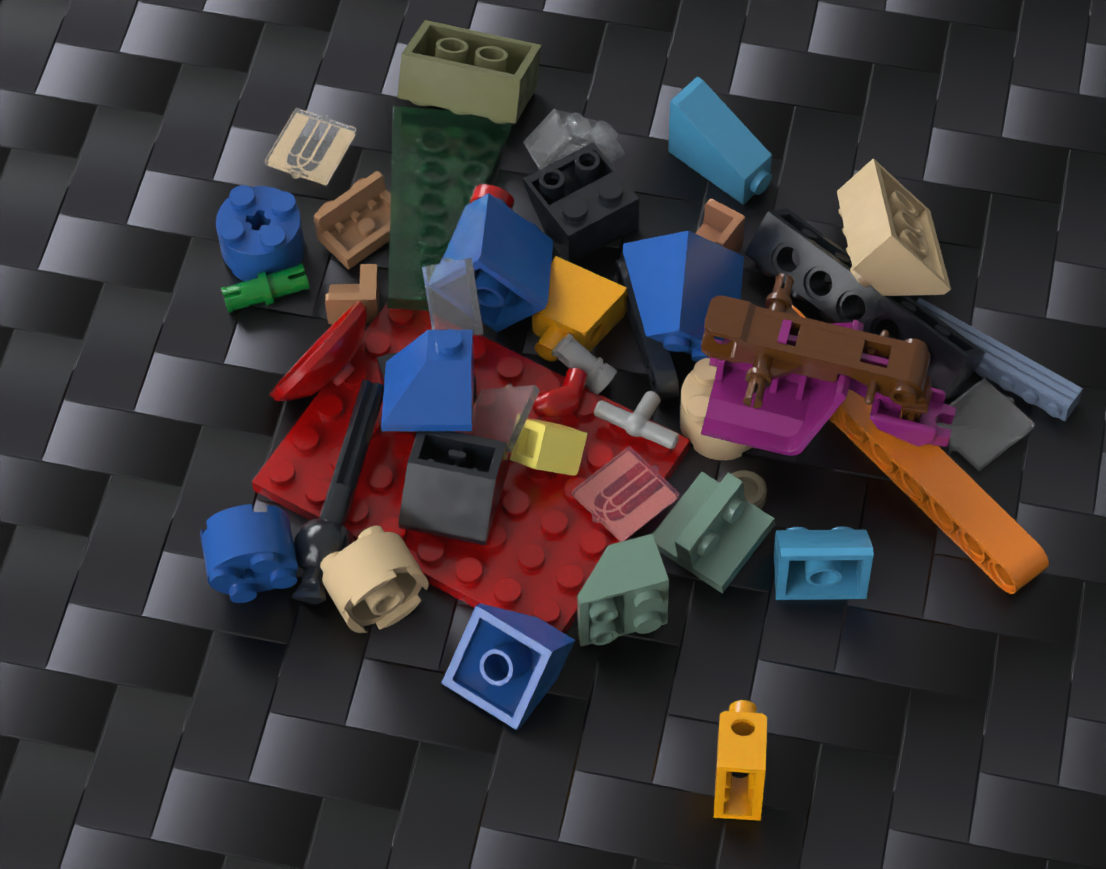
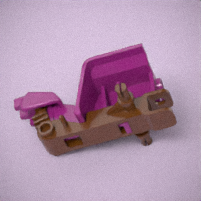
M783 273L776 276L773 292L766 297L765 306L767 309L755 306L748 301L719 295L711 299L704 323L705 331L701 342V350L706 356L710 357L709 365L717 367L701 435L783 455H798L846 399L849 389L865 397L867 405L872 404L870 419L877 429L917 447L926 444L947 447L951 430L939 427L937 423L952 425L956 408L944 404L945 391L931 388V376H927L931 354L928 351V346L923 341L918 339L901 341L889 338V332L883 330L880 335L863 332L864 324L857 320L848 323L830 324L800 317L792 308L793 303L790 298L794 278L787 275L785 286L782 288L785 275ZM714 336L724 338V340H716Z

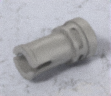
M571 333L562 338L551 352L554 357H557L569 369L578 368L585 371L588 375L585 387L596 395L610 383L617 373V370L611 365L603 363L601 357L596 358L573 338Z

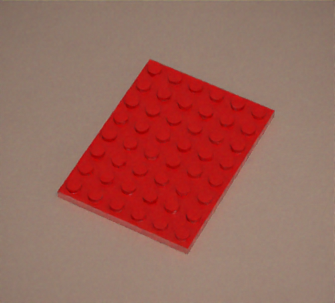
M394 293L364 332L363 341L357 353L350 361L355 367L354 371L338 387L331 381L320 390L252 480L253 491L308 520L319 519L362 380L381 384L377 357L400 352L427 330L469 329ZM473 331L477 402L473 403L472 431L453 432L507 442L508 472L486 546L399 528L398 523L407 463L417 431H382L383 401L355 489L345 528L352 533L354 542L357 541L361 532L372 526H381L384 532L396 533L401 536L432 586L474 608L477 604L481 603L538 617L566 634L578 616L577 596L608 545L622 542L574 495L628 452L649 472L613 499L612 505L614 507L622 506L655 480V478L665 486L690 449V439L679 434L676 447L669 449L644 437L630 436L625 429L596 417L594 410L597 403L603 400L630 413H634V411L600 394L596 395L586 387L584 388L580 405L575 412L557 418L539 417L532 408L534 397L547 390L562 387L565 377ZM520 417L562 424L588 433L578 474L573 476L537 470L510 460ZM638 464L603 492V496L606 499H611L646 470ZM656 481L621 509L622 515L629 516L664 487ZM600 494L594 502V507L603 511L607 500L603 499ZM610 503L606 507V512L616 510ZM595 511L600 519L606 521L603 514ZM619 511L613 514H606L607 519L611 523L625 519L620 515ZM632 534L629 535V536H628L626 539H624L623 541L629 540L630 537L632 536Z

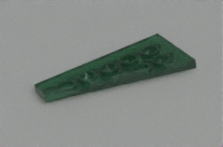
M393 106L387 308L431 310L439 292L431 285L466 205L470 204L475 187L488 184L514 123H495L487 117L473 114L458 115L450 110Z

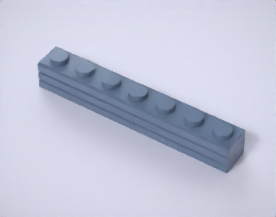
M919 297L916 301L986 352L975 369L976 373L981 377L994 381L1004 390L1017 394L1027 403L1034 404L1045 410L1050 416L1063 421L1067 420L1078 405L1083 388Z

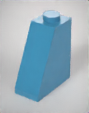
M697 76L670 101L669 153L743 205L754 194L760 195L766 190L772 179L770 174L772 154L704 80Z

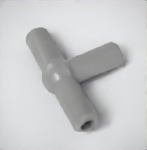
M647 391L634 413H630L603 400L599 401L595 407L594 415L625 429L630 436L644 437L669 449H674L679 440L678 433L649 421L660 403V397L655 392Z

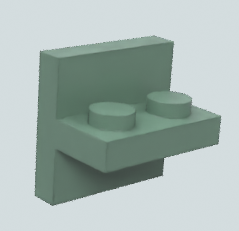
M701 472L659 525L653 536L659 552L723 594L775 526V520L772 516L745 500L743 481L728 472L719 483L704 472Z

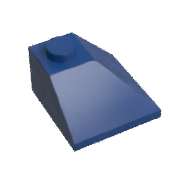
M427 330L386 361L381 421L382 431H472L474 392L473 330Z
M480 603L475 606L441 683L517 730L521 728L558 679L575 640L538 617Z

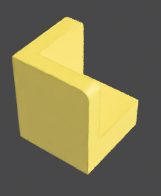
M520 417L510 460L537 470L575 476L579 471L588 433L562 424Z

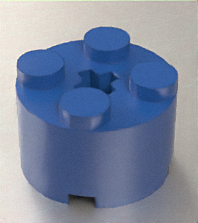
M240 185L231 190L229 198L224 201L217 213L216 229L222 258L231 268L232 273L237 278L247 281L257 278V273L265 271L267 275L300 264L305 253V242L300 211L294 196L289 192L268 186L249 187L247 185Z
M252 504L239 505L222 510L212 515L206 521L207 529L205 531L201 529L200 537L207 581L211 588L218 592L229 594L232 602L245 603L254 600L257 597V592L275 588L285 589L297 583L296 573L298 564L290 519L283 509L267 505L268 512H254Z

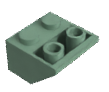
M653 534L611 544L606 548L577 596L578 640L580 646L592 643L594 645H605L614 641L618 636L633 632L640 634L649 633L668 623L669 578Z

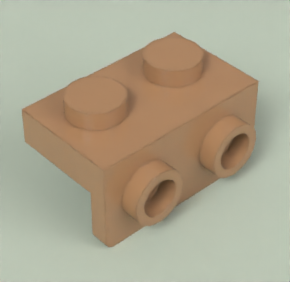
M376 171L367 178L359 179L350 190L334 201L331 200L323 204L318 212L314 214L317 240L349 270L413 225L412 214L386 190L384 176L379 171Z

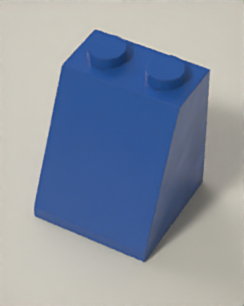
M488 193L465 206L431 286L492 330L499 332L546 308L549 295L553 240L540 231L537 225L525 220L510 209L503 200Z
M691 231L624 243L623 254L646 337L663 343V348L666 350L685 352L692 355L691 359L695 362L704 358H710L701 350V342L705 331L704 323L712 298L719 295L735 299L741 298L744 256ZM714 336L716 340H724V338Z

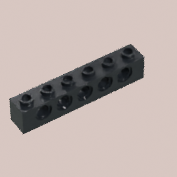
M788 208L767 212L744 253L756 262V269L766 276L776 278L778 274L783 273L785 274L784 284L787 275L792 276L794 284L791 295L801 301H809L820 310V316L831 324L848 323L857 320L864 324L863 332L880 335L883 330L889 332V338L895 339L890 332V324L893 321L899 330L897 340L918 339L926 343L933 356L927 376H931V388L945 391V399L961 394L986 353L909 296H882L871 285L868 288L863 287L850 271L852 263L847 251ZM794 249L798 252L800 258L798 267L794 264L792 258ZM826 273H828L832 279L831 291H829L825 285L824 279ZM859 297L865 303L864 315L859 312L857 307Z

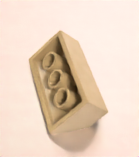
M873 158L837 190L840 205L838 212L844 224L842 231L847 239L848 247L846 251L851 258L852 267L850 271L863 287L868 288L871 285L882 296L945 295L951 290L930 210Z

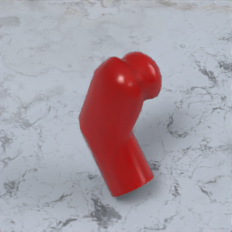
M578 368L568 369L562 387L547 390L534 397L532 408L535 414L539 417L557 418L575 412L580 405L588 378L587 373Z

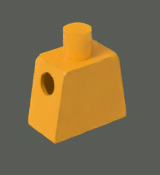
M555 256L551 263L548 303L545 309L532 315L533 332L541 337L535 345L537 354L545 360L556 361L558 358L554 357L551 352L568 333H571L574 339L591 352L626 314L627 288Z
M747 700L735 701L730 704L729 711L720 713L713 818L761 821L766 771L767 716L763 713H757V706ZM732 772L748 773V776L736 778L732 776Z

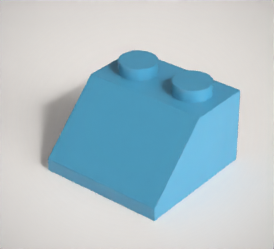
M845 526L836 527L831 530H808L804 527L776 530L774 544L776 600L866 599L874 556L873 546L867 530H854Z

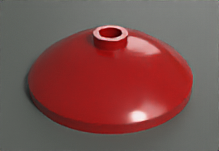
M358 300L338 318L285 374L271 391L270 396L275 401H290L311 396L323 389L331 381L337 387L342 384L355 369L350 361L357 353L364 338L367 320L366 305Z

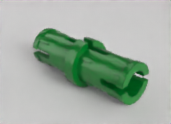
M303 263L267 275L265 271L257 273V278L228 287H221L229 313L262 302L270 305L275 303V298L310 289Z

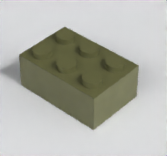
M424 20L401 53L398 98L409 100L417 106L432 105L449 109L458 115L473 114L487 117L495 123L505 124L510 122L516 124L537 88L542 45Z

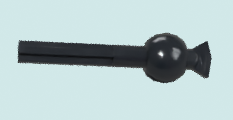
M362 380L319 519L306 522L300 527L295 536L294 547L297 564L304 570L301 578L302 583L292 595V598L298 601L317 605L326 600L325 587L322 582L323 571L320 564L327 555L342 551L354 542L352 533L345 528V524L383 401L384 385L380 383Z

